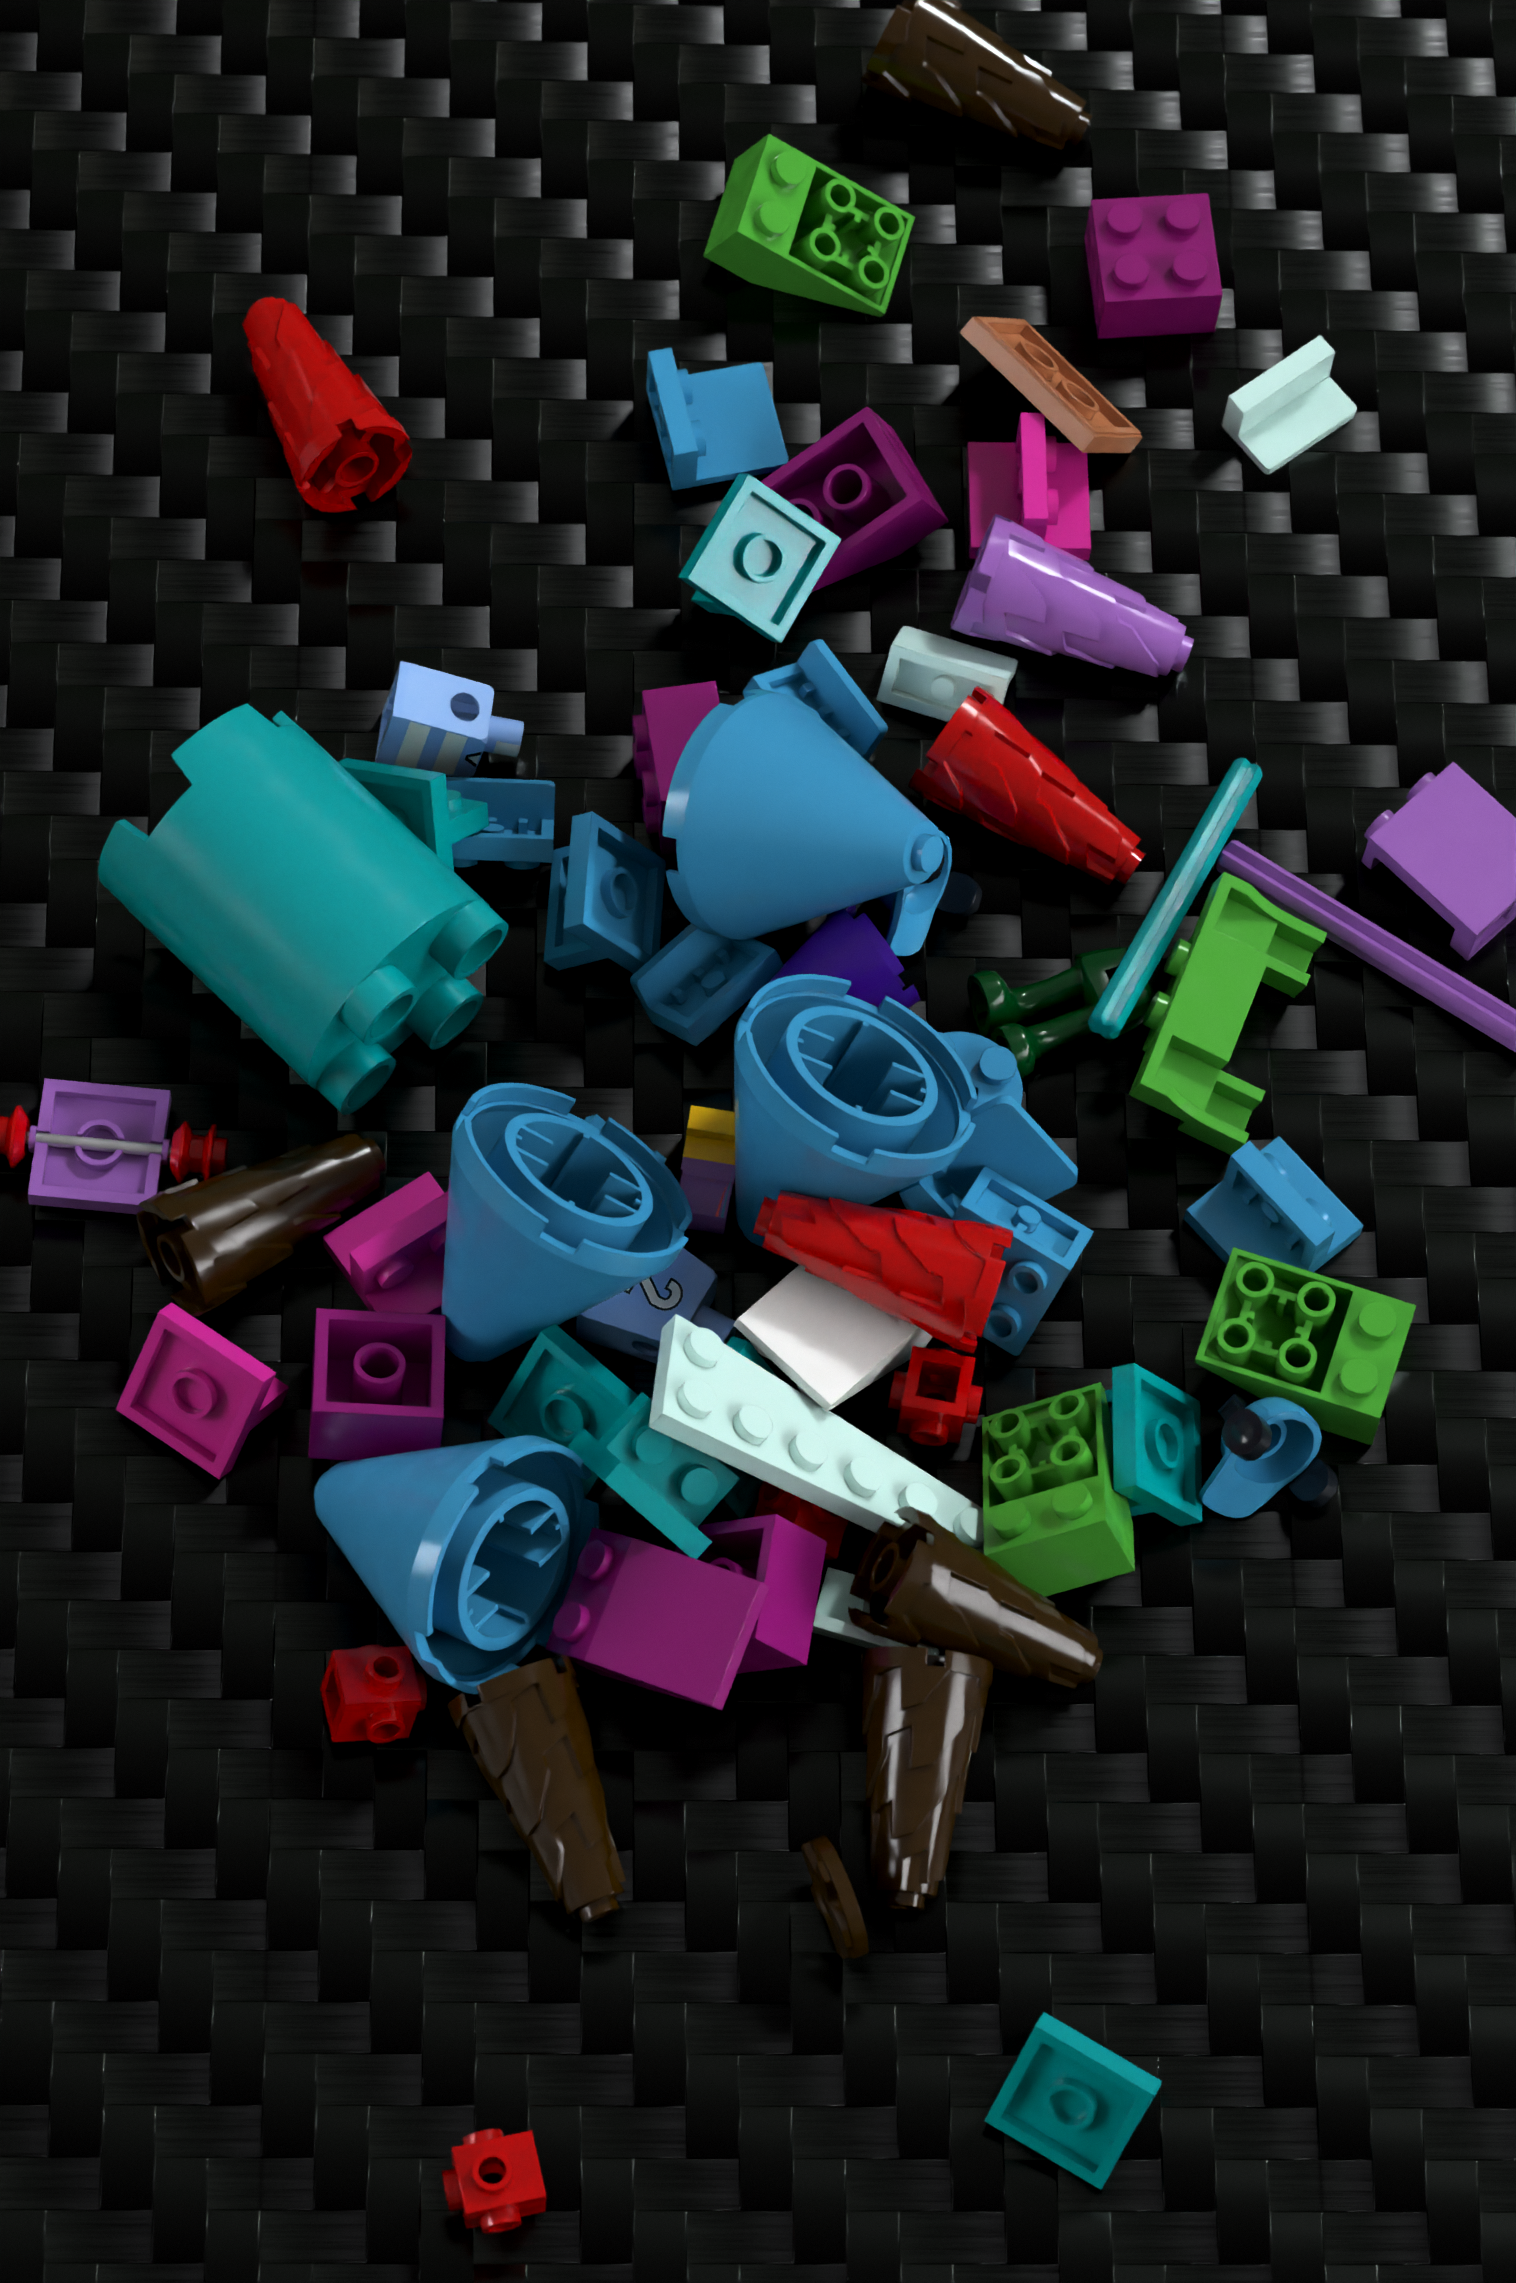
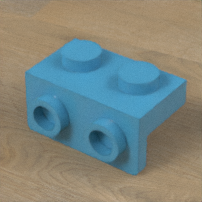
M822 639L809 642L796 663L753 676L744 691L763 689L791 695L801 700L866 761L869 760L888 731L885 721Z
M446 777L447 790L460 792L463 799L487 802L489 817L488 827L452 844L454 867H471L478 864V860L503 861L506 867L521 870L537 868L540 866V862L553 863L555 783L553 781Z
M691 923L636 971L630 978V984L654 1025L694 1046H698L706 1037L714 1034L724 1021L752 998L759 989L766 985L784 964L776 949L754 938L736 940L704 932Z

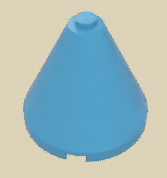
M750 689L743 691L745 699L734 706L719 703L695 729L679 758L669 787L663 821V836L676 839L678 871L669 869L665 872L672 896L678 908L695 927L704 932L736 940H749L920 884L926 881L941 864L944 848L935 824L801 700L791 695L763 689Z
M796 974L773 980L764 985L755 993L741 1015L734 1035L735 1217L743 1234L753 1244L762 1247L764 1237L753 1234L764 1196L777 1200L780 1190L824 1200L832 1197L857 1204L871 1205L950 1165L958 1157L973 1134L977 1124L971 1122L970 1112L978 1099L974 1084L966 1067L952 1047L935 1029L914 1012L892 998L885 996L879 1007H876L861 999L847 995L846 993L851 986V981L827 975Z
M509 1082L488 1085L472 1095L453 1126L441 1315H446V1346L451 1353L464 1361H491L537 1337L542 1330L550 1325L556 1324L558 1326L666 1270L673 1264L689 1238L684 1236V1232L693 1220L692 1211L682 1187L668 1167L645 1143L609 1117L600 1130L585 1120L569 1113L576 1099L563 1093L524 1083Z
M532 1435L340 1462L319 1478L314 1490L315 1510L318 1518L422 1668L435 1680L469 1694H479L476 1688L477 1685L520 1668L516 1664L536 1644L546 1647L553 1629L554 1618L563 1604L576 1571L578 1557L587 1543L592 1528L599 1529V1504L586 1499L584 1496L581 1478L587 1480L591 1473L583 1463L582 1458L565 1446L546 1438Z

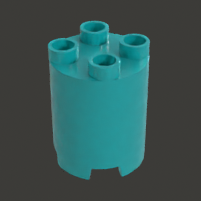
M247 703L230 710L210 722L171 754L173 761L192 786L170 808L150 836L125 819L117 821L103 847L99 860L98 876L101 884L302 1079L312 1088L318 1090L339 1112L347 1115L365 1105L384 1086L396 1065V1060L390 1054L413 1033L431 1050H436L448 1044L468 1026L478 1013L484 996L466 977L483 966L497 951L508 933L509 925L485 900L284 712H278L272 718V723Z

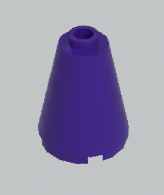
M856 905L832 912L769 981L796 974L827 975L851 981V986L846 994L876 1007H879L885 996L892 998L906 1008H910L921 1000L914 984L906 990H902L905 984L898 975L905 969L865 912L853 919L857 915Z

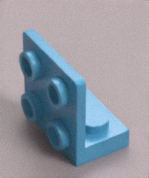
M672 348L648 352L646 390L672 491L736 479L739 473L750 474L751 476L772 473L788 462L787 451L762 363L756 362L688 374L686 368L677 370Z
M984 1166L956 1210L952 1220L996 1224L1014 1231L1010 1248L1004 1247L1001 1260L1006 1261L981 1336L1010 1354L1018 1356L1094 1231L987 1166Z

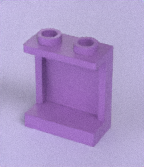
M1452 762L1437 777L1432 772L1424 775L1409 791L1406 800L1409 802L1395 814L1390 810H1386L1373 821L1364 835L1368 842L1361 862L1370 870L1382 862L1455 929L1450 946L1468 961L1516 917V818L1457 764Z

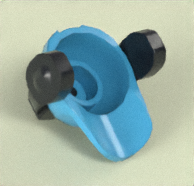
M939 831L943 842L944 852L938 869L926 881L876 898L885 908L890 910L885 940L896 956H910L921 949L936 908L948 916L958 918L968 917L979 908L982 890L978 883L968 875L950 871L952 866V847L949 837L942 831Z
M1233 1394L1217 1410L1225 1421L1221 1436V1453L1223 1458L1199 1492L1200 1500L1209 1509L1227 1517L1244 1518L1265 1504L1285 1485H1288L1290 1491L1300 1501L1312 1508L1322 1507L1334 1496L1338 1485L1337 1475L1329 1465L1316 1457L1322 1441L1319 1425L1301 1406L1280 1397H1266L1250 1404L1243 1397Z

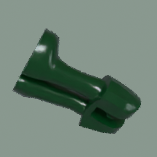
M1129 947L1106 948L1075 955L1072 968L1045 980L1017 988H1008L1005 981L996 971L987 970L971 974L968 978L967 990L974 1021L980 1035L990 1037L991 1041L1009 1049L1015 1056L1021 1079L1034 1071L1037 1059L1080 1038L1096 1034L1090 1030L1088 1019ZM1147 984L1118 1037L1109 1040L1098 1033L1103 1043L1113 1044L1143 1025L1145 1013L1156 994L1151 985ZM1079 1000L1081 1008L1039 1024L1028 1027L1017 1024L1040 1013Z

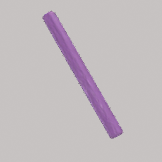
M1231 840L1222 850L1216 864L1218 872L1221 874L1227 872L1251 884L1263 897L1281 910L1327 932L1326 938L1516 1053V1009L1241 842Z

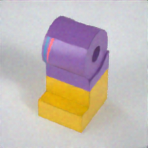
M691 1105L679 1181L692 1211L693 1220L687 1227L689 1230L720 1235L725 1234L735 1188V1112Z

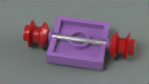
M44 1078L38 1126L31 1125L30 1127V1120L21 1105L15 1107L10 1117L0 1116V1154L7 1156L11 1168H16L25 1158L27 1150L30 1153H34L28 1188L29 1204L136 1214L144 1210L141 1206H138L139 1203L159 1193L163 1165L168 1166L169 1158L170 1171L178 1184H182L189 1173H200L203 1175L204 1180L214 1175L226 1172L228 1138L217 1137V1124L211 1126L206 1136L193 1135L189 1122L184 1121L174 1132L171 1144V1139L167 1138L172 1101L171 1091Z

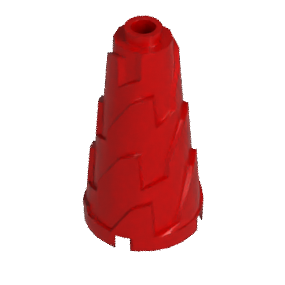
M266 297L256 301L249 308L242 326L248 339L247 345L252 356L253 370L268 401L267 405L271 423L282 444L285 458L301 496L312 508L331 513L357 509L351 497L362 492L366 493L372 503L389 491L401 479L408 468L412 457V449L407 442L410 438L394 417L388 414L358 373L353 375L331 344L320 338L296 303H288L284 298Z
M980 686L975 687L971 697L968 695L925 755L930 761L923 771L917 768L908 785L910 789L921 797H925L945 809L966 816L1015 843L1048 855L1065 865L1070 864L1108 886L1115 878L1126 884L1146 855L1136 848L1141 838L1107 810L1108 807L1085 784L1078 780L1076 775L1060 758L1026 730L1017 718L998 702L992 694Z
M780 1190L777 1200L764 1196L753 1229V1234L764 1237L761 1248L805 1267V1272L850 1291L856 1297L876 1309L918 1326L934 1338L948 1343L953 1348L969 1353H974L977 1348V1336L981 1337L1006 1264V1261L1001 1260L1004 1247L1010 1248L1014 1232L996 1224L952 1220L914 1210L874 1207L832 1197L824 1200Z

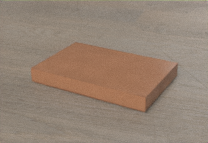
M971 317L960 331V334L1082 453H1131L1143 438L1141 436L1142 433L1025 319Z

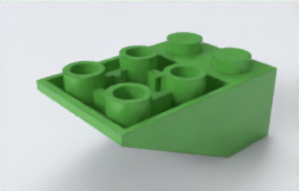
M768 134L734 160L703 256L752 284L882 317L885 315L915 217Z
M1233 1247L1194 1363L1260 1399L1280 1397L1296 1403L1313 1417L1321 1430L1372 1446L1417 1305Z
M1099 1382L1073 1391H1067L1050 1398L983 1417L984 1555L996 1561L1019 1582L1044 1597L1135 1571L1133 1521L1128 1498L1116 1492L1113 1486V1427L1102 1383Z

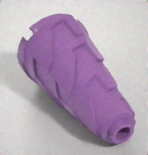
M998 514L994 515L975 555L978 557L972 571L969 570L953 614L950 629L969 636L1003 641L1048 656L1060 653L1110 669L1118 666L1157 678L1158 674L1167 676L1171 669L1181 673L1194 642L1193 638L1185 636L1187 626L1179 623L1177 618L1147 603L1143 595L1095 572L1088 562L1043 541L1040 536L1014 521Z

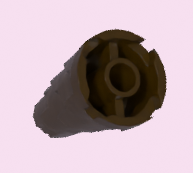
M904 0L901 6L897 5L866 67L867 71L862 76L861 82L875 90L910 104L915 100L960 118L962 116L968 117L1016 139L1023 136L1059 150L1063 149L1066 142L1077 147L1092 115L1083 111L1086 101L1052 78L1053 72L1004 43L1002 37L978 23L975 18L961 10L962 4L956 0Z
M348 1134L314 1147L310 1144L302 1145L249 1168L241 1165L202 1182H198L196 1178L164 1190L138 1204V1206L144 1209L136 1213L143 1246L161 1283L174 1277L183 1285L184 1288L170 1296L184 1311L198 1317L248 1288L247 1282L295 1253L294 1247L342 1219L341 1212L358 1203L380 1187V1173L386 1170V1162L374 1140L371 1138L362 1139L357 1134Z
M905 1506L894 1513H897L899 1518L906 1522L897 1527L884 1521L871 1539L857 1567L850 1589V1594L864 1600L863 1611L848 1607L850 1621L854 1626L871 1635H878L910 1647L921 1645L932 1650L937 1648L943 1654H945L946 1650L981 1657L990 1661L995 1669L1024 1680L1030 1676L1067 1689H1075L1080 1682L1088 1684L1098 1673L1103 1659V1651L1098 1648V1639L1095 1633L1056 1609V1603L1019 1582L996 1561L961 1542L954 1533L941 1526L930 1514L914 1507Z
M874 1647L864 1650V1653L861 1655L860 1666L862 1675V1744L867 1745L865 1803L866 1807L870 1808L871 1876L875 1879L874 1892L885 1895V1907L907 1911L924 1910L925 1899L936 1898L939 1881L943 1880L948 1864L956 1814L962 1813L972 1752L976 1753L978 1749L988 1691L993 1681L994 1665L981 1657L946 1650L945 1657L928 1655L929 1648Z
M562 1656L557 1660V1666L554 1665L552 1658H548L494 1677L476 1686L481 1701L468 1705L464 1693L451 1700L447 1707L457 1730H462L482 1774L502 1802L515 1830L533 1853L559 1908L565 1907L566 1913L570 1915L579 1913L582 1923H587L619 1909L616 1897L625 1892L621 1882L626 1881L606 1818L605 1795L594 1761L589 1725L577 1688L580 1687L577 1681V1674L570 1657Z

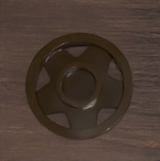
M824 1835L808 1841V1843L801 1846V1851L813 1883L810 1890L818 1911L827 1922L837 1953L842 1959L848 1957L854 1959L867 1954L869 1945L860 1908L835 1848Z

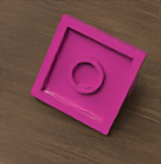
M1020 413L1016 443L968 442L966 469L969 559H977L978 556L975 555L994 515L998 514L1035 533L1043 541L1082 560H1089L1091 533L1087 453H1082L1073 443H1056V436H1045V416L1042 413Z
M428 1171L323 1236V1247L369 1311L441 1315L448 1191L444 1193Z
M171 1302L158 1312L115 1410L216 1478L221 1479L232 1470L249 1431L281 1407L290 1387L275 1378L276 1372Z

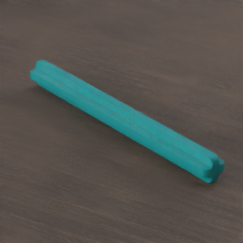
M1238 758L1233 761L1089 1017L1088 1026L1092 1032L1100 1033L1105 1039L1109 1040L1118 1037L1262 779L1263 773L1259 765L1251 764L1246 758Z

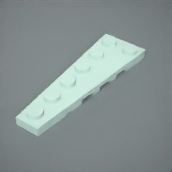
M677 1314L662 1327L648 1427L875 1533L884 1521L900 1527L906 1521L900 1519L898 1514L894 1512L905 1506L914 1507L930 1514L941 1526L954 1533L961 1542L984 1554L983 1508L831 1411L826 1412L817 1402L722 1343L721 1339L710 1329L697 1327Z

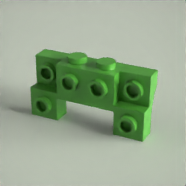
M1223 872L1211 886L1191 938L1188 941L1179 938L1167 958L1163 971L1171 975L1165 993L1158 991L1145 1013L1142 1024L1150 1028L1142 1048L1146 1052L1129 1095L1180 1119L1177 1130L1229 1155H1232L1245 1145L1249 1133L1245 1132V1128L1252 1111L1262 1102L1266 1091L1221 1069L1231 1058L1260 982L1295 998L1307 986L1311 975L1307 974L1306 971L1313 953L1324 943L1327 932L1281 910L1263 897L1251 884L1227 872Z

